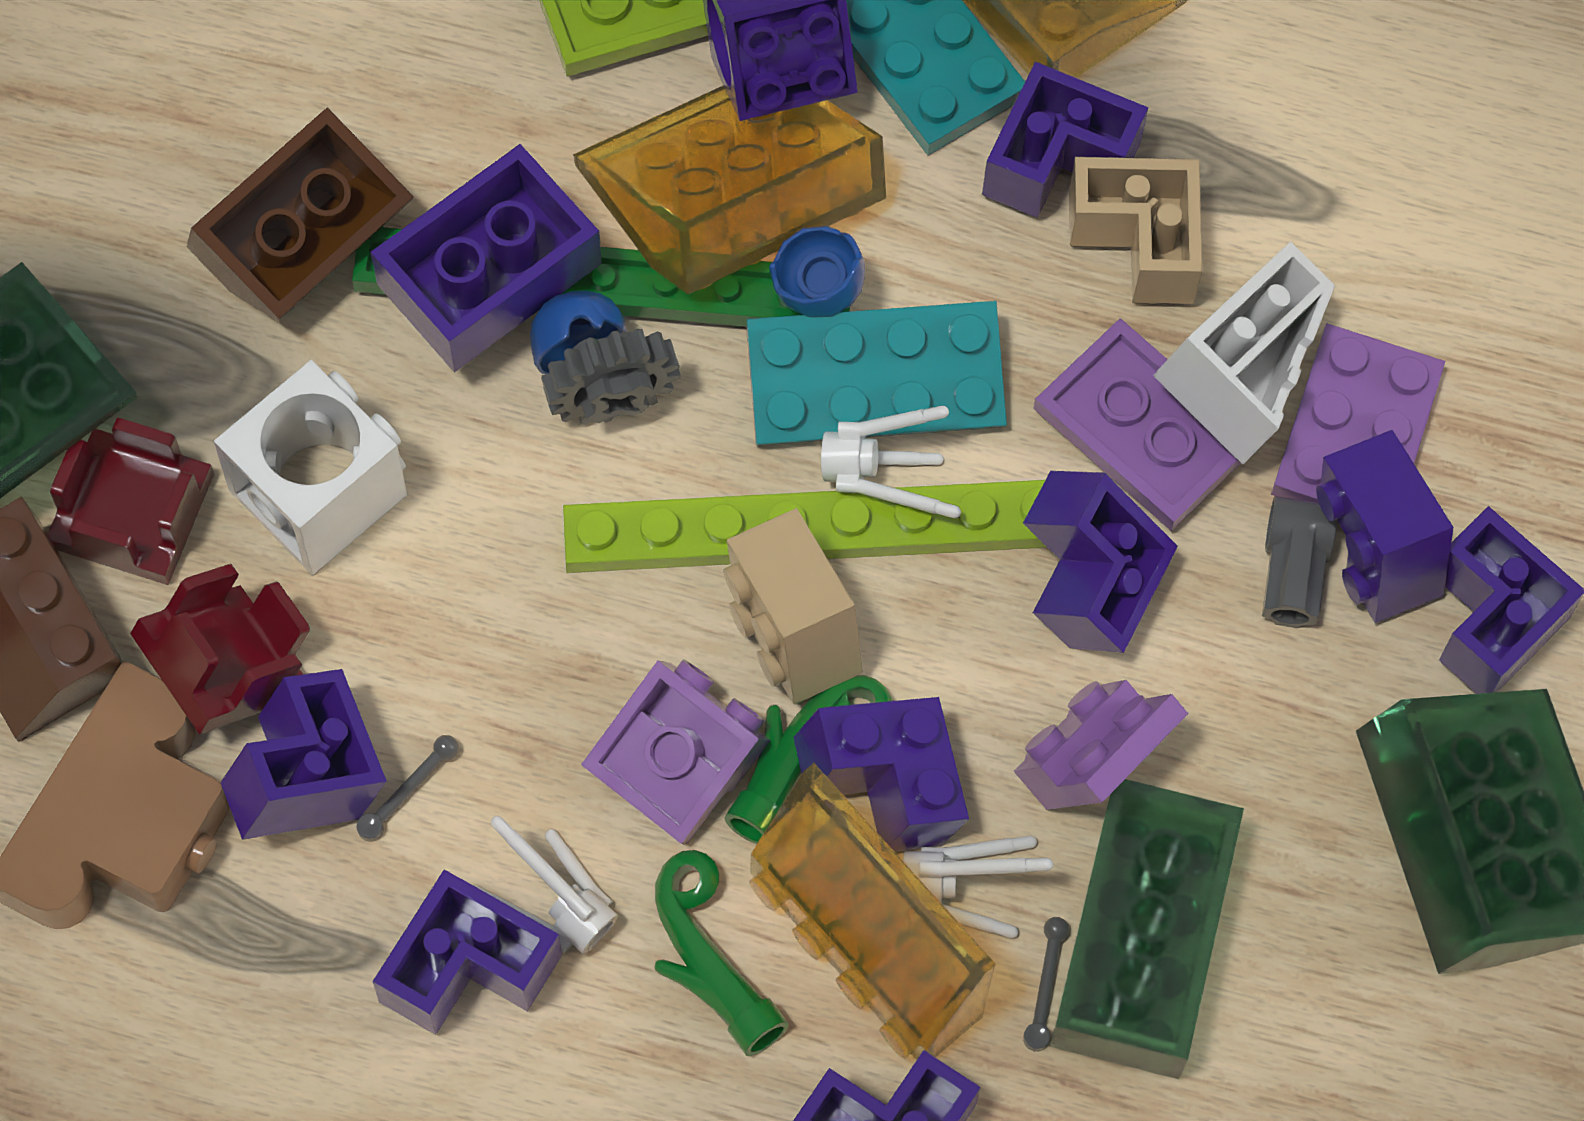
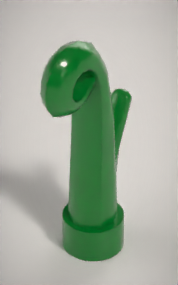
M857 675L814 695L797 713L784 733L781 710L778 705H770L766 711L764 736L771 741L760 754L755 771L746 790L740 791L725 815L727 825L739 836L754 844L761 846L769 845L785 820L783 810L801 775L793 739L796 733L818 708L850 705L849 700L858 697L866 699L870 703L892 701L887 688L877 679L866 675Z
M697 850L681 851L673 855L662 866L655 882V903L660 920L674 948L686 966L662 959L655 962L654 968L660 975L682 985L710 1006L729 1026L728 1032L746 1056L756 1055L781 1038L787 1031L789 1023L770 998L763 999L738 972L687 911V909H692L705 903L715 894L719 885V870L715 861L706 853ZM693 870L698 871L700 881L697 886L689 891H679V883L683 876Z

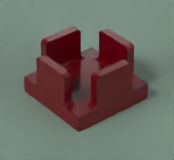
M116 418L111 429L112 433L93 428L88 441L73 437L50 489L57 512L48 535L56 549L60 552L169 585L213 479L214 471L212 465L181 454L174 435L122 418Z
M232 564L185 578L179 584L165 609L139 618L130 632V635L199 735L261 713L284 677L303 675L300 670L302 663L296 656V652L310 632L309 624L277 581L264 585L254 603L241 585L232 587L239 576V573Z

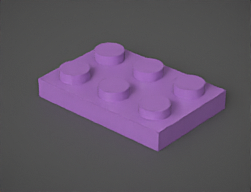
M1120 318L1035 398L1033 409L1172 531L1241 462L1153 376L1168 359Z
M1326 323L1271 495L1318 503L1316 487L1321 484L1323 457L1392 429L1414 463L1446 361Z

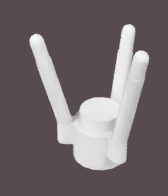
M938 406L863 422H839L838 432L826 431L823 436L821 472L824 482H836L837 492L861 493L933 514L958 518L961 515V509L958 506L864 480L865 477L876 476L878 465H941L944 458L940 453L878 451L877 439H866V435L943 419L948 416L949 409L946 406Z
M493 817L491 820L492 827L559 896L548 912L556 922L553 926L496 894H492L479 886H473L558 933L563 954L572 945L581 953H587L607 934L617 921L618 915L610 908L613 901L596 886L556 830L549 829L546 831L545 837L578 886L574 884L570 887L502 817Z
M1033 836L1005 838L944 848L921 847V851H904L902 903L919 904V918H941L988 933L1015 938L1019 933L1017 927L996 921L993 918L942 904V898L956 897V876L1049 871L1053 867V862L1049 858L964 860L1032 849L1037 845V839Z

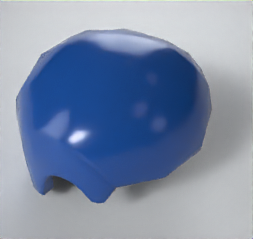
M828 226L802 228L783 241L774 261L769 266L775 292L781 301L790 310L807 317H830L849 308L862 292L865 280V261L854 238L848 233H841L839 230Z
M574 291L556 295L543 304L531 322L530 341L535 366L541 374L550 373L548 368L550 362L566 360L563 352L566 349H573L579 342L589 337L597 340L607 338L613 331H618L619 333L627 331L624 316L614 302L601 293Z

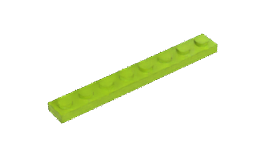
M1045 480L896 487V489L958 506L961 509V515L958 518L933 514L861 493L837 491L563 505L566 572L580 573L730 565L727 539L795 508L800 512L827 559L1047 548L1023 524Z

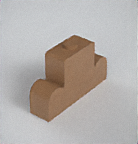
M125 660L122 661L0 856L1 904L43 926L53 929H66L80 923L90 913L94 902L91 882L99 880L158 912H166L172 907L192 872L200 874L206 868L217 846V839L214 836L229 812V804L219 781L177 760L183 757L191 748L195 738V727L160 678Z

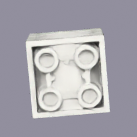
M310 360L216 438L214 444L230 493L313 576L406 497L407 491L403 476V470L406 468V465L399 455L398 445L401 443V440L396 431L381 415L376 413L370 418L355 403L358 401L355 391L339 373L332 371L327 376ZM333 445L353 453L351 465L342 474L324 483L314 485L297 484L279 476L282 466L291 456L311 446Z

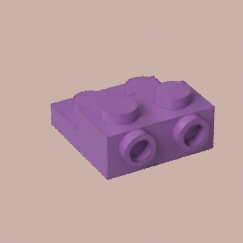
M685 659L680 662L678 667L672 663L657 660L581 765L679 843L688 844L724 794L734 791L771 740L758 731L764 723V719L755 711L735 698L726 706L710 694L708 690L714 681L698 667Z
M1127 680L1101 685L1098 681L1092 682L1081 689L1068 703L1070 709L1068 715L1057 727L1054 724L1050 725L1030 740L1025 747L1027 752L1025 760L1014 770V773L1046 810L1102 803L1189 713L1173 694L1145 699L1143 695H1139Z

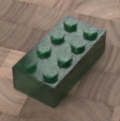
M1125 779L1108 796L1049 1047L1175 1079L1180 1078L1189 1058L1244 808Z

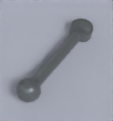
M450 735L438 737L434 742V751L376 813L364 814L359 818L356 827L359 836L363 840L369 842L378 840L383 834V823L442 760H450L456 756L459 745L454 737Z
M1052 917L1044 924V934L1048 942L1033 1023L1026 1028L1023 1035L1025 1046L1034 1052L1044 1050L1050 1041V1032L1046 1027L1060 944L1069 934V925L1061 917Z

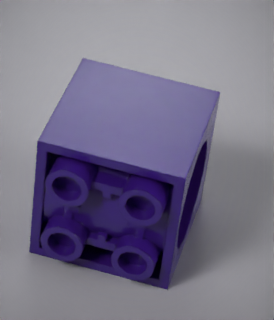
M703 0L711 58L739 121L858 93L846 0Z

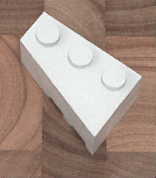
M1290 241L1199 326L1153 376L1235 458L1244 464L1279 429L1284 416L1282 413L1290 390L1298 381L1302 371L1299 367L1305 351L1315 338L1335 285Z

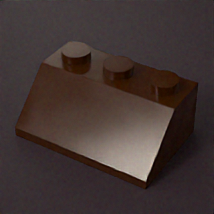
M327 107L192 226L186 247L229 292L278 322L408 205L414 196Z
M22 496L0 509V713L15 739L19 742L102 693L123 661L39 518Z

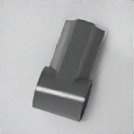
M1274 496L1265 542V552L1270 553L1262 617L1272 620L1275 625L1298 628L1305 625H1316L1319 618L1324 587L1325 563L1330 561L1337 527V520L1329 521L1322 512L1319 503Z

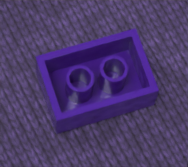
M521 144L517 145L371 251L377 285L454 373L539 311L544 303L556 295L562 294L602 264L599 230Z

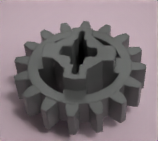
M636 329L633 332L622 331L619 333L618 331H613L607 338L596 340L589 337L579 342L573 349L563 351L566 360L550 362L548 364L550 373L541 377L551 414H560L563 422L571 421L579 416L581 424H588L589 422H610L617 416L629 415L633 417L642 413L650 407L649 405L658 403L656 394L672 392L674 390L672 382L681 379V374L672 341L670 339L663 340L661 332L657 331L645 337L643 329Z

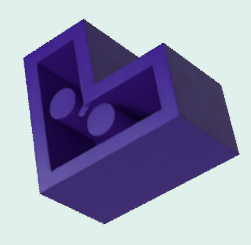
M1035 62L986 161L982 195L1038 218L1061 169L1073 172L1075 157L1134 158L1142 141L1149 107Z
M1393 429L1324 456L1321 484L1316 487V496L1325 517L1329 521L1337 520L1346 534L1345 540L1348 557L1347 566L1342 570V579L1351 600L1357 605L1363 603L1374 623H1377L1442 597L1444 595L1454 527Z
M1050 471L1023 524L1060 561L1032 613L1069 648L1124 653L1178 546L1106 473Z
M1489 506L1451 542L1445 587L1469 607L1473 613L1452 633L1439 661L1487 703L1571 618L1584 596L1583 587Z
M342 669L284 677L258 716L267 740L246 743L220 783L242 840L359 820L387 780Z
M939 697L818 708L793 737L807 798L867 792L882 853L921 849V847H941L969 820Z
M444 869L372 982L379 1003L436 1035L470 980L475 981L528 1012L562 957L560 938L558 933Z
M923 1050L887 1105L829 1068L793 1121H966L976 1107L981 1087Z

